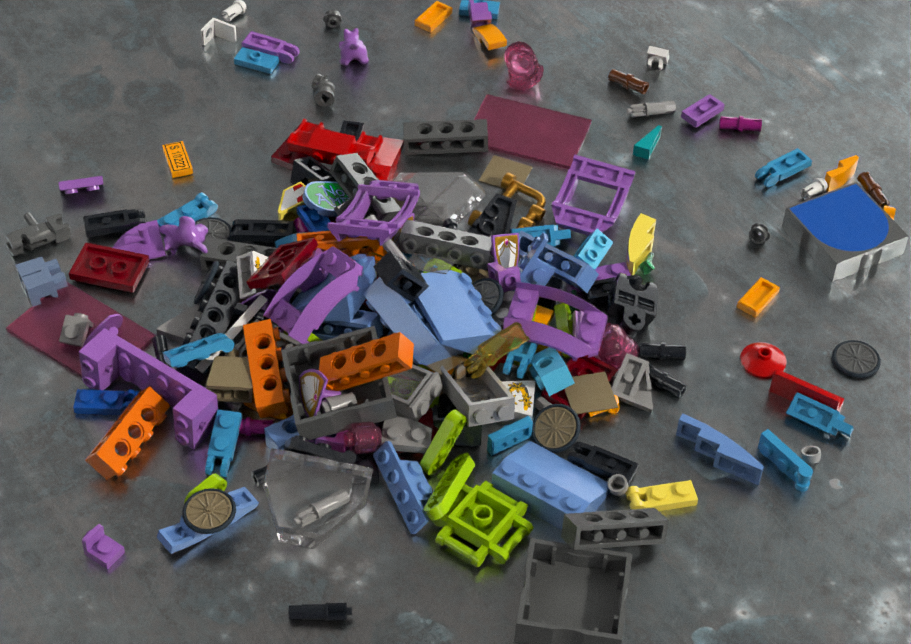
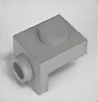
M74 313V316L65 315L59 342L83 347L88 328H93L94 323L88 319L87 315L81 313Z

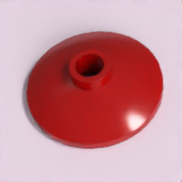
M757 342L749 344L742 350L740 363L743 369L752 376L770 379L776 370H785L786 357L776 346Z

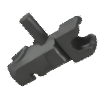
M28 212L24 215V219L29 226L5 235V238L9 241L6 243V246L14 257L24 253L23 249L32 251L53 241L56 243L70 239L71 231L69 224H63L62 214L47 217L46 222L38 224L33 215Z

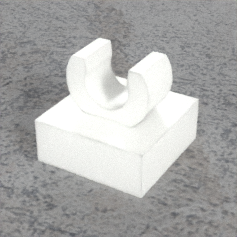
M649 46L647 52L648 68L652 67V63L658 62V70L661 71L663 64L667 65L669 50Z

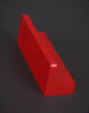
M776 370L773 373L769 391L792 401L796 392L837 411H840L843 406L844 398L781 370Z

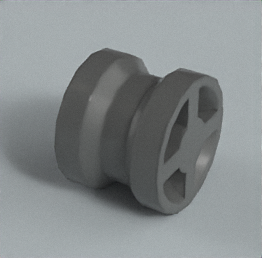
M319 81L315 85L314 101L316 104L322 107L333 104L335 98V86L333 83Z

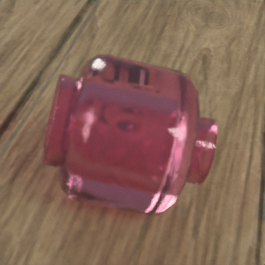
M353 422L350 424L347 432H344L343 436L345 446H349L350 450L355 454L372 453L376 451L382 442L381 430L373 422Z

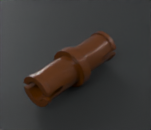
M614 68L609 73V81L618 83L627 90L632 89L644 95L649 89V82L637 79L633 74H625Z
M867 171L859 174L857 180L883 210L884 206H889L890 202L882 193V187L874 181L870 173Z

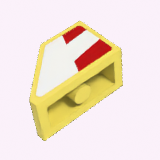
M302 182L283 190L278 209V220L294 222L299 217L296 207L305 205L302 195L306 186Z

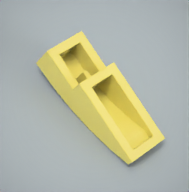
M640 213L633 225L628 242L626 266L631 275L637 272L652 252L656 219Z

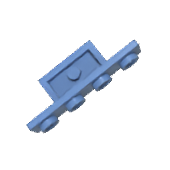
M542 232L540 237L536 236L530 245V252L527 256L523 255L518 263L520 279L523 283L545 286L555 272L554 267L537 258L548 242V236L544 232Z
M385 441L373 454V457L410 533L416 534L429 522V517L424 512L423 506L426 505L433 490L428 484L422 467L418 462L400 460L391 441Z

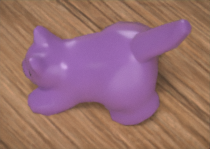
M357 28L353 31L345 29L344 41L339 42L341 50L339 62L343 66H348L353 60L358 61L362 65L369 62L366 46H364L363 41L359 40Z
M182 216L179 218V226L162 225L159 227V232L165 234L163 239L165 251L171 250L172 255H175L178 248L183 245L195 247L203 253L208 252L206 246L202 244L205 241L208 228L202 224L195 225L193 218Z

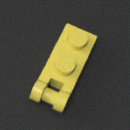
M691 480L641 488L630 486L625 493L627 500L631 502L629 504L630 509L656 508L658 511L696 506L698 503Z

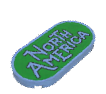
M331 181L311 182L306 185L302 195L303 201L309 209L313 210L314 208L318 210V214L328 217H338L334 208L350 199L338 182Z

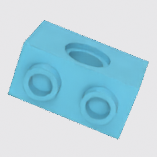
M548 347L533 356L531 360L532 366L528 369L540 390L545 389L548 395L551 396L575 384L567 365L556 349Z

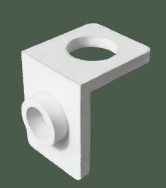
M212 18L201 29L202 45L205 46L214 36L235 43L237 41L236 27ZM210 28V33L208 37H206V32Z

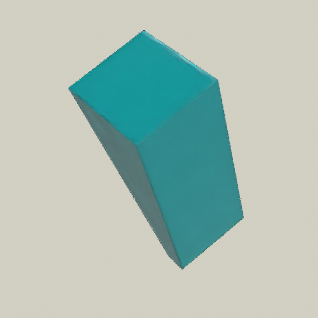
M658 125L634 145V156L649 160L661 136L662 126Z

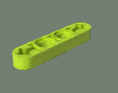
M468 453L457 456L450 463L424 506L423 510L431 521L440 519L449 511L475 467V463Z

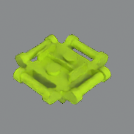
M484 481L481 486L476 484L474 488L464 484L449 511L440 519L432 521L438 527L443 526L437 534L435 542L441 546L446 545L471 560V564L476 567L481 566L488 554L493 556L498 563L505 564L510 558L509 554L525 536L530 535L534 529L533 525L523 518L528 509V504L522 501L518 502L498 491L488 481ZM512 526L516 527L515 533L501 548L499 545L507 537L509 529ZM451 534L458 535L479 549L477 551L472 550L452 538Z

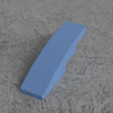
M682 413L678 422L677 436L696 443L694 451L714 458L713 467L759 485L764 468L762 464L724 434Z
M245 487L228 492L236 504V514L231 524L255 509L259 504ZM181 515L180 523L158 530L157 539L172 554L216 533L200 534L188 528Z

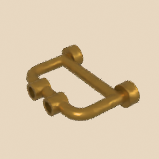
M507 172L501 182V188L506 190L502 195L511 198L516 191H519L537 200L536 205L533 204L528 214L520 219L516 228L534 227L535 222L533 220L541 221L545 215L546 210L543 209L546 204L545 197L539 191L516 181L517 177ZM474 210L469 217L468 225L472 226L482 212Z

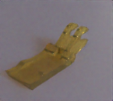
M515 322L480 344L478 350L465 361L464 366L470 365L466 370L469 374L475 372L471 377L478 378L484 374L488 366L495 365L502 356L519 348L530 339L523 331L522 325Z

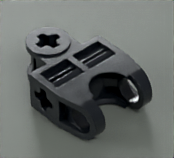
M619 272L608 295L606 313L617 316L615 332L621 339L627 341L634 339L637 331L641 330L644 325L649 326L656 317L658 305L656 284L647 282L643 291H636L630 286L626 274Z

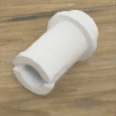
M235 0L233 5L223 10L221 14H226L223 18L225 21L230 22L239 14H244L247 6L244 1Z
M815 178L813 183L800 190V195L806 201L819 193H825L828 184L823 178Z

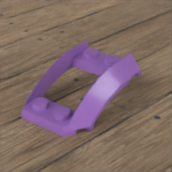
M574 154L573 162L567 172L563 185L555 201L551 204L556 225L560 228L570 229L571 231L588 236L596 229L603 233L615 223L628 195L635 171ZM579 180L617 190L606 216L568 206Z
M384 180L369 182L370 185L359 184L358 191L348 208L336 218V223H328V229L339 242L347 236H367L371 240L379 239L381 246L398 232L411 215L420 196L418 184ZM374 196H377L378 199L393 197L397 198L398 201H405L397 215L389 222L363 219Z
M332 246L302 265L285 281L263 316L271 319L286 331L288 336L302 344L310 343L307 339L313 329L318 330L329 312L345 296L354 290L358 292L360 289L357 286L358 276H362L363 266ZM322 267L335 276L336 279L317 293L303 312H301L288 301L298 287L311 274Z
M516 282V289L508 315L504 317L503 336L504 338H508V336L520 337L521 341L556 349L572 357L573 361H577L579 357L588 355L589 358L598 355L608 316L590 303L568 292L543 285ZM539 297L556 300L584 312L577 338L554 327L532 321Z

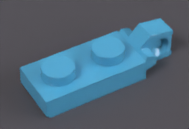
M554 224L510 229L509 232L510 234L523 231L533 237H540L542 232H544L548 236L547 244L553 247L560 245V239L571 238L570 229L558 230V225Z
M796 392L786 412L787 415L829 435L836 436L839 432L850 437L854 430L852 425L843 422L845 416L841 415L839 411Z

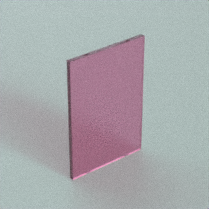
M489 94L486 95L474 119H487L488 149L570 169L574 154L578 155L592 124L591 119Z
M67 282V287L57 290L58 297H52L51 294L40 299L41 304L29 308L7 326L6 331L82 378L79 351L82 347L59 342L65 315L74 316V313H81L88 316V319L94 324L93 328H88L87 339L91 332L109 315L120 313ZM120 314L123 317L121 327L118 328L117 336L141 350L145 349L156 335Z

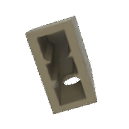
M236 349L225 352V356L214 357L206 389L217 395V401L252 403L253 386L249 361L246 357H239V351Z

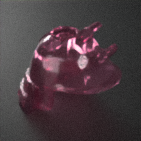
M518 41L509 45L504 53L510 78L506 83L518 90L532 88L540 82L543 76V65L538 63L534 51L527 43Z
M606 323L598 355L601 361L618 369L621 367L626 353L637 356L639 347L621 326Z

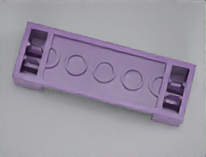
M105 328L79 351L82 381L88 388L105 390L119 376L125 381L137 385L141 390L150 386L173 407L175 439L180 444L187 445L195 450L212 433L218 409L217 395Z

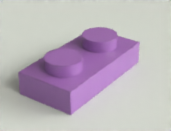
M709 94L683 110L681 118L697 128L722 112L725 104Z
M102 176L61 181L59 182L60 191H65V194L78 193L79 188H86L87 191L100 190L99 186L103 185Z

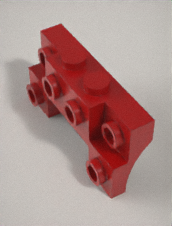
M303 119L298 129L290 134L286 143L288 151L307 154L320 163L333 165L337 155L358 153L366 165L369 166L372 157L377 156L383 142L382 135L378 137L366 135V132L362 131L356 142L353 135L325 130L322 122L318 125L308 123L307 119Z

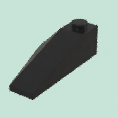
M466 374V377L477 376V374ZM480 391L465 394L467 397L480 395ZM445 393L441 394L439 403L433 407V425L438 429L452 410H458ZM475 399V400H470V401H471V402H478V401H480V399ZM466 421L454 444L464 447L481 446L482 425L468 427Z

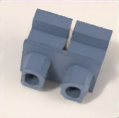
M41 256L15 265L20 282L32 307L41 304L40 298L50 294L52 297H58L57 290L68 286L66 277L61 272L57 259L44 262Z

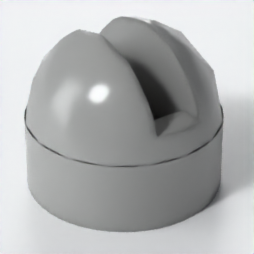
M812 445L803 447L801 449L802 460L809 466L817 465L821 459V449Z
M615 474L609 478L608 488L610 492L615 496H621L627 492L628 482L625 476ZM615 484L616 486L620 487L621 489L615 488V487H613V485Z

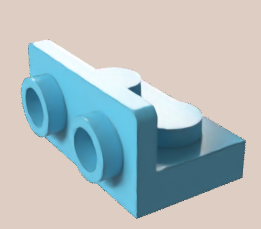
M596 229L582 242L573 257L589 264L595 270L612 246L613 241Z

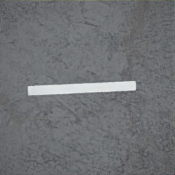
M260 294L225 335L233 340L243 329V325L247 324L268 300ZM222 350L210 354V357L202 359L196 368L203 373L211 365L214 357L219 356Z

